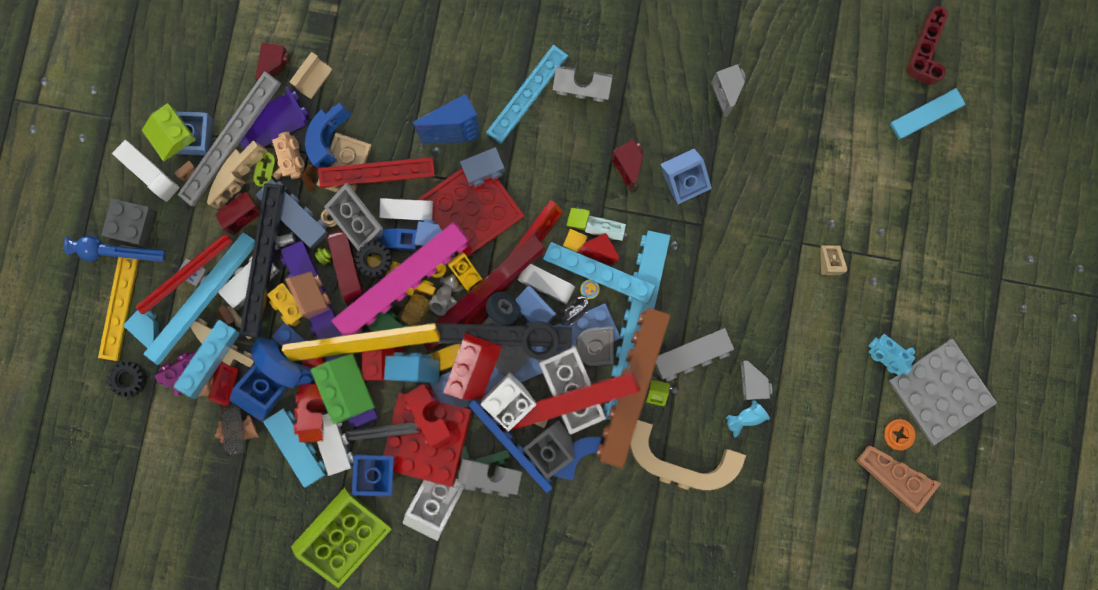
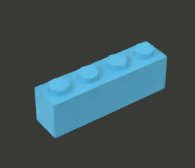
M218 320L174 385V388L193 399H197L238 338L239 332Z
M282 409L263 422L301 484L306 488L327 475L326 467L323 460H319L315 455L317 450L312 443H299L298 435L294 434V423L297 420L291 410Z

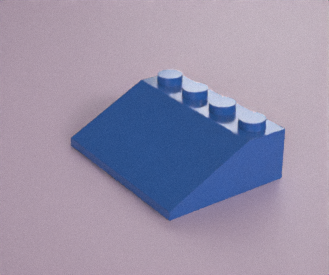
M466 94L413 122L422 144L472 142L481 134L477 114Z

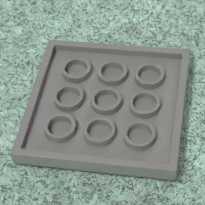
M953 339L948 340L912 364L913 368L907 375L902 373L900 376L896 375L888 380L933 446L997 403Z

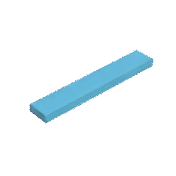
M553 45L490 126L486 134L502 145L554 77L557 65L562 66L567 60L568 55Z

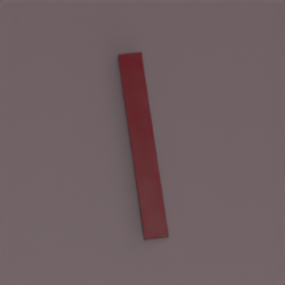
M532 236L435 323L463 324L486 304L492 294L503 289L544 253L546 248L535 236ZM423 343L429 352L440 344Z

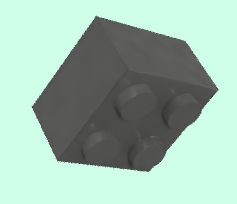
M111 198L101 236L110 240L146 248L156 211L146 206Z

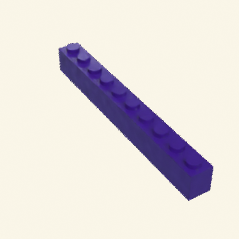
M300 241L281 249L283 254L280 256L282 263L285 267L288 266L290 271L288 277L309 272L319 276L306 243ZM324 285L321 286L323 294L326 293ZM331 303L328 304L330 310L310 318L312 323L310 326L311 332L319 340L343 336L331 321L336 317ZM349 354L327 356L325 363ZM373 408L349 419L351 425L354 424L355 427H360L380 417L376 408Z

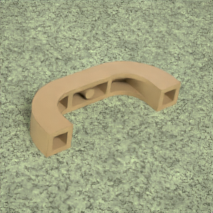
M640 420L637 421L630 444L631 453L643 469L659 476V481L668 484L674 481L678 483V487L689 490L690 487L700 490H714L729 484L742 469L746 455L724 449L718 467L709 473H698L661 461L652 454L649 448V435L653 425Z

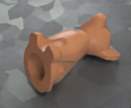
M247 415L244 421L234 422L231 425H227L224 421H219V427L214 435L215 438L221 439V443L226 442L231 436L239 439L260 437L255 422L250 415Z

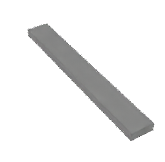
M265 71L177 194L189 205L195 206L225 161L236 149L281 85L279 81Z

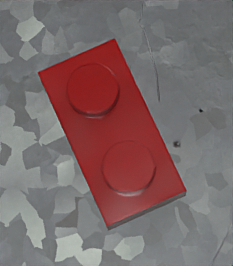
M221 362L216 369L208 400L227 406L239 369Z

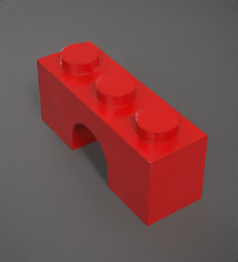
M302 384L299 387V393H296V404H298V407L295 408L297 423H294V434L298 435L299 443L324 441L322 413H314L316 411H325L324 401L317 384Z
M422 384L404 395L406 399L405 405L415 417L414 423L422 430L424 434L423 440L427 446L438 448L456 437L448 419L440 418L435 422L430 420L429 411L433 405L438 403L430 385Z

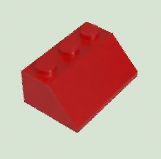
M465 333L448 377L444 393L459 399H482L502 346Z

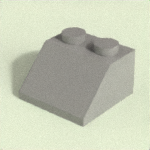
M738 64L716 72L711 82L725 117L729 116L746 80L743 69L739 68Z

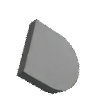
M612 326L589 328L577 337L575 347L583 363L589 366L614 364V328Z

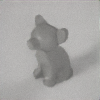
M454 274L446 278H440V283L443 286L437 291L436 295L432 296L429 302L430 310L437 315H445L452 292L463 289V286L459 285Z

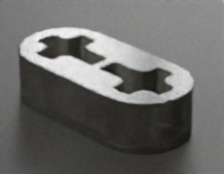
M580 295L563 306L557 313L560 324L570 326L590 310L588 298Z

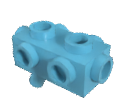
M885 334L879 339L875 337L869 344L871 348L869 353L873 360L880 361L887 366V370L890 373H896L900 376L902 373L907 375L912 370L913 365L911 364L915 359L913 356L915 354L914 348L911 347L905 350Z

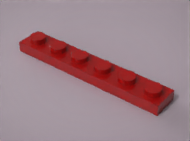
M433 157L318 168L320 188L344 186L346 183L349 185L435 177Z

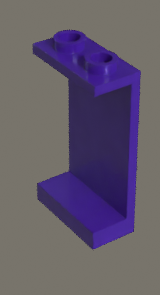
M286 87V94L267 103L240 142L244 150L252 141L265 148L273 144L272 140L278 138L279 134L284 132L291 134L309 124L307 120L309 114L305 107L301 108L298 102L301 100L296 91L292 92L289 87Z

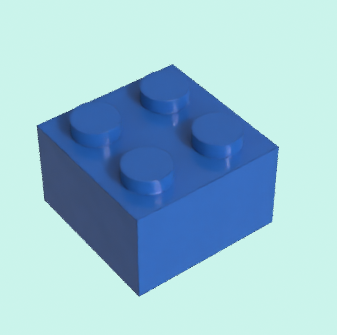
M254 364L233 388L230 401L255 418L263 421L283 398L287 386L272 380Z

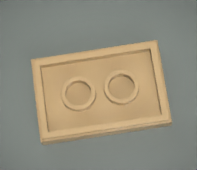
M335 133L330 149L337 161L329 167L366 164L372 145ZM349 185L356 192L358 185ZM343 186L324 189L337 193Z

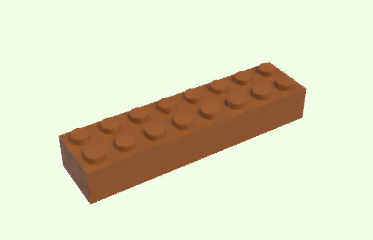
M647 308L639 315L637 324L640 327L633 334L631 343L634 346L633 349L628 350L625 359L628 365L627 368L622 369L621 375L634 372L641 391L616 399L615 407H610L608 418L611 420L609 426L605 425L602 437H605L603 445L599 444L596 456H599L598 460L620 468L624 467L670 318L669 314Z

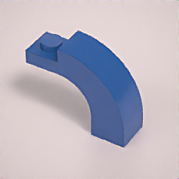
M340 102L327 113L321 109L314 116L307 129L305 137L306 152L312 164L317 168L329 167L337 161L330 149V138L334 130L352 116L350 111Z
M263 337L256 339L250 350L251 357L255 365L266 376L290 388H294L295 385L300 386L313 383L312 367L300 365L285 358L280 353L276 341Z
M586 437L573 442L575 459L555 473L554 476L573 480L578 461L589 453H596L602 438Z

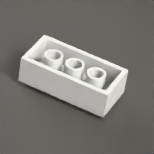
M571 345V348H564L555 352L545 360H537L552 396L591 385L574 345ZM600 404L561 415L569 434H573L606 419Z

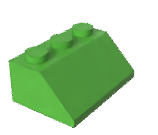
M353 353L311 369L333 424L342 423L375 408Z

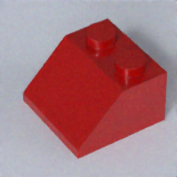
M404 346L363 351L362 376L364 381H391L384 380L386 356H394V353H404Z

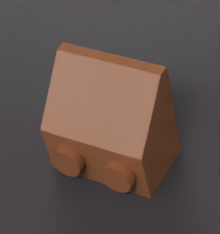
M309 272L286 279L302 316L310 319L330 310L328 305L331 303L327 293L323 294L321 290L323 284L318 275L315 276V274Z

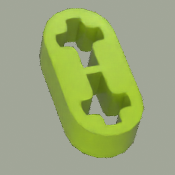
M266 152L262 159L257 162L254 182L261 189L265 183H268L271 179L273 180V173L276 169V158L269 152ZM267 157H269L272 162L268 163L265 169L266 165L263 163V160H267ZM264 172H265V177H266L268 180H267V181H264L263 184H262V183L259 181V178H263V175H264Z

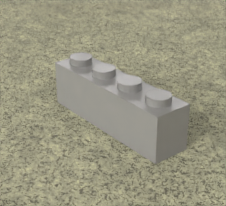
M724 328L659 355L655 367L661 380L666 378L667 381L677 378V373L681 371L687 374L694 371V366L701 364L703 367L713 363L712 358L719 356L722 359L730 356L729 351L734 350Z

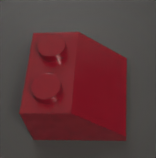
M634 140L615 149L611 157L613 164L630 191L635 187L643 158L642 153H644L640 144L635 143Z
M242 192L236 195L234 201L230 204L222 205L215 215L221 227L231 235H234L259 217L260 207L248 192Z

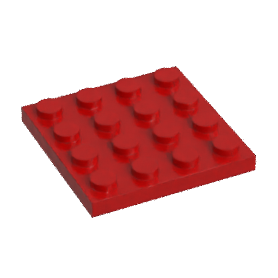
M461 168L418 199L433 201L432 219L439 225L442 231L453 222L458 224L470 239L466 242L468 247L461 251L468 258L525 216L498 179L492 180V178L484 180L485 183L480 186H469L464 171Z
M403 393L398 394L391 425L414 422L415 417L407 409L405 394ZM441 402L431 407L429 411L430 420L435 422L440 418L448 419L456 434L455 438L438 448L426 445L421 429L418 433L388 436L383 455L394 456L393 472L454 487L473 410Z

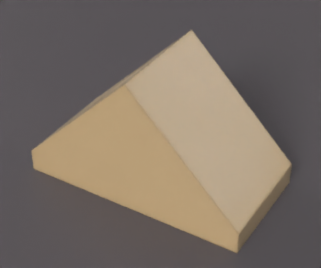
M821 246V275H842L847 272L841 247Z

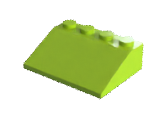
M344 487L291 548L295 557L339 588L389 533L391 527Z

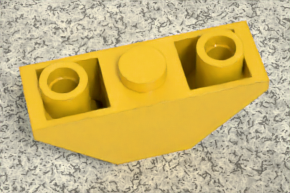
M463 252L447 263L468 293L483 280Z

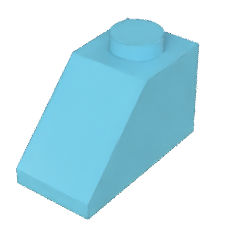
M150 310L145 314H140L136 311L123 325L147 348L159 335V322L155 320L157 316Z

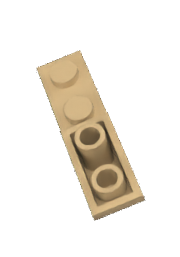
M252 141L243 152L235 149L218 172L209 192L207 203L217 209L227 204L228 200L238 193L245 184L242 177L249 172L256 162L262 159L267 150L255 141Z
M197 318L190 327L198 340L203 344L212 328L207 326L208 322ZM232 345L222 360L229 366H235L237 361L250 368L255 364L251 353L246 351L241 353L237 351L238 347Z

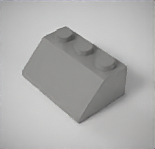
M348 183L344 184L324 206L358 251H360V247L365 246V243L369 244L373 241L376 243L383 236V228Z

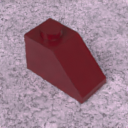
M261 42L255 75L256 81L259 80L264 71L275 77L285 70V64L289 62V53L284 46Z

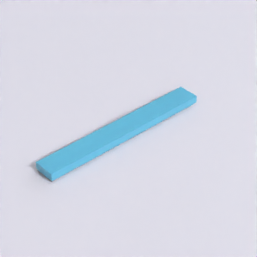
M245 233L239 236L145 351L144 355L157 365L162 362L254 249V239Z

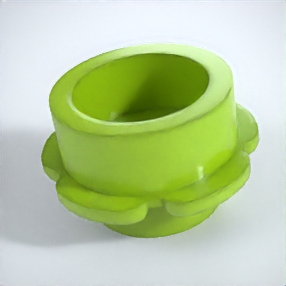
M318 248V251L315 253L317 260L323 265L331 263V252L327 248Z

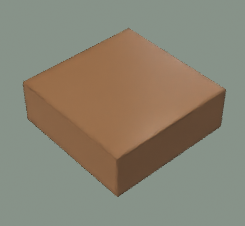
M188 161L175 172V175L184 182L189 179L197 167Z

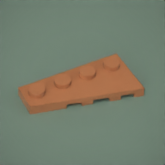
M867 446L856 460L914 513H919L941 484L927 478L926 475L914 471L906 464L894 460L891 456L872 446Z

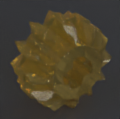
M414 294L405 306L401 319L410 326H415V322H422L429 310L430 301L422 295Z

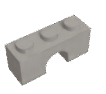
M557 65L553 90L556 91V94L567 95V93L575 94V97L583 99L589 96L599 102L609 99L613 75L594 72L593 80L587 85H581L575 80L576 68Z
M462 459L457 482L464 484L465 489L475 491L476 487L481 488V492L492 494L494 490L498 491L497 495L509 497V494L517 495L522 475L521 471L496 466L494 475L489 479L487 476L489 465Z

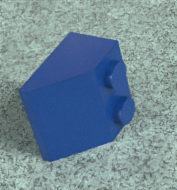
M355 454L352 495L392 496L394 456Z

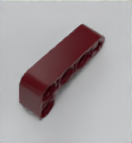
M936 6L926 16L906 67L908 76L929 85L937 84L946 75L945 67L931 60L948 17V11L943 6ZM927 31L932 32L933 37L929 36ZM921 47L926 49L927 54L921 51ZM914 64H917L920 70L915 69ZM932 71L937 73L938 78L932 75Z
M342 230L327 234V239L341 294L349 307L365 294V290L359 278L350 240Z

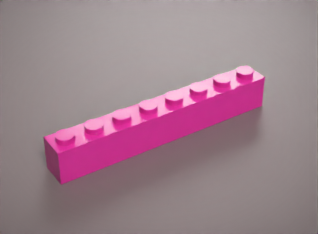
M453 222L331 321L343 336L359 334L362 332L360 327L365 323L368 326L377 320L375 315L380 311L384 314L392 308L390 303L395 299L399 302L408 294L405 291L410 287L414 290L423 282L420 279L425 275L430 277L437 272L436 266L440 263L445 265L453 259L451 254L456 250L460 253L468 247L466 242L470 239L458 224Z

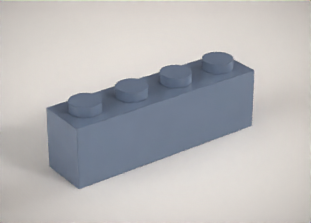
M272 179L268 182L270 184L283 185L280 181L275 183ZM264 187L255 195L261 201ZM284 191L280 219L314 250L329 234L326 231L328 227L320 219L316 222L312 218L314 214L307 207L303 209L298 205L301 201L293 194L289 196Z

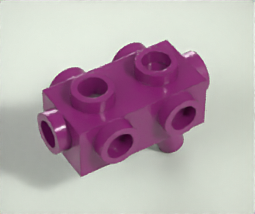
M197 351L181 353L176 357L178 360L173 363L167 362L159 367L160 371L154 375L160 385L164 384L166 388L172 385L174 396L182 394L181 391L174 388V385Z

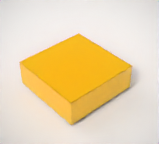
M570 229L563 247L577 253V250L586 242L588 236Z

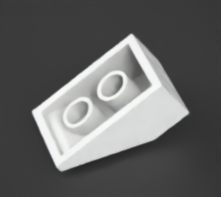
M456 479L454 487L424 480L405 514L403 524L438 541L464 489V484L458 483V479Z

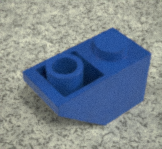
M385 229L383 230V236L380 238V243L386 246L388 250L417 252L418 249L415 246L417 230Z

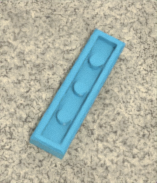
M956 88L891 122L890 125L900 140L963 107L965 102Z

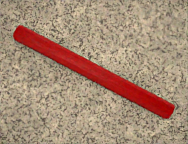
M223 234L136 305L137 311L140 314L148 312L230 245L232 239L227 234Z

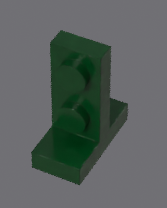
M464 446L461 459L487 465L496 462V465L508 462L507 458L511 456L509 450L471 460L468 447Z

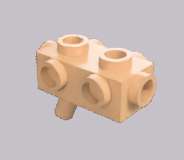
M289 132L281 133L278 135V138L272 140L278 158L277 163L280 167L273 173V177L277 180L281 176L291 177V179L299 178L304 171L305 163L299 153L298 141L295 139V136H290Z

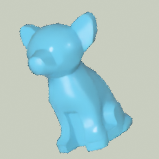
M752 400V405L749 408L743 410L738 416L728 415L726 419L728 420L729 430L734 432L733 436L736 438L743 426L758 425L769 420L770 417L760 404Z

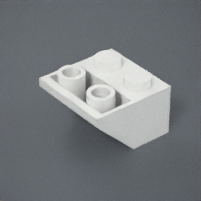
M509 372L482 398L481 405L509 432L536 406V402L524 385Z

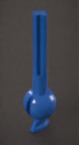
M85 235L78 242L67 236L64 240L66 255L76 252L80 259L88 262L95 261L101 255L165 262L166 252L163 250L102 244L99 238L92 235Z

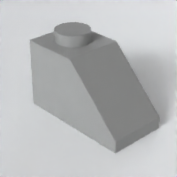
M749 361L740 362L743 400L769 399L770 395H772V384L769 383L768 378Z

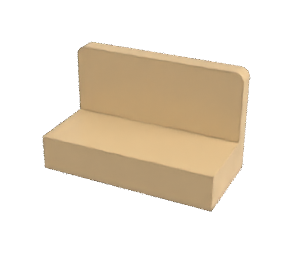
M311 52L290 80V84L303 95L312 99L331 74L332 68L320 61L319 57Z

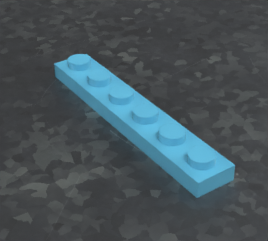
M552 242L543 258L549 263L646 304H649L656 288L655 285Z

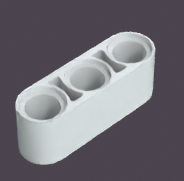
M380 198L379 218L432 220L433 201Z
M532 264L525 268L517 279L525 285L564 304L568 303L575 289V286Z

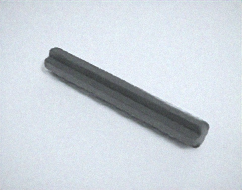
M414 422L347 430L346 438L352 441L418 433L420 429Z

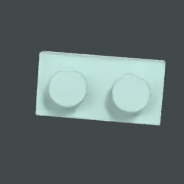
M589 216L585 232L599 236L606 233L608 238L622 241L626 224Z

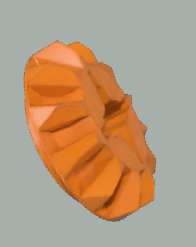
M896 419L889 422L887 427L884 428L885 433L883 437L886 440V444L892 449L906 450L915 441V430L905 420ZM901 429V434L906 438H899L897 440V436L892 432H899Z

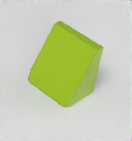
M571 208L566 226L585 231L590 211Z
M651 380L646 402L665 406L670 384Z

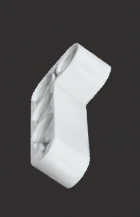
M124 140L112 153L148 185L147 187L166 202L180 189L177 184L127 140Z

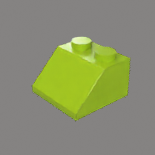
M168 103L152 113L142 129L163 161H166L196 140L176 110Z

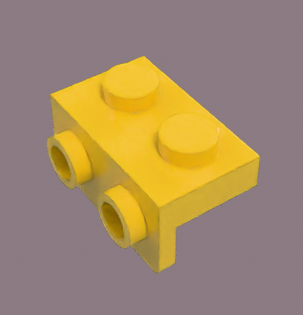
M281 283L267 294L271 299L269 303L275 310H279L282 313L281 318L287 325L290 324L296 327L301 323L299 319L302 315L293 295Z

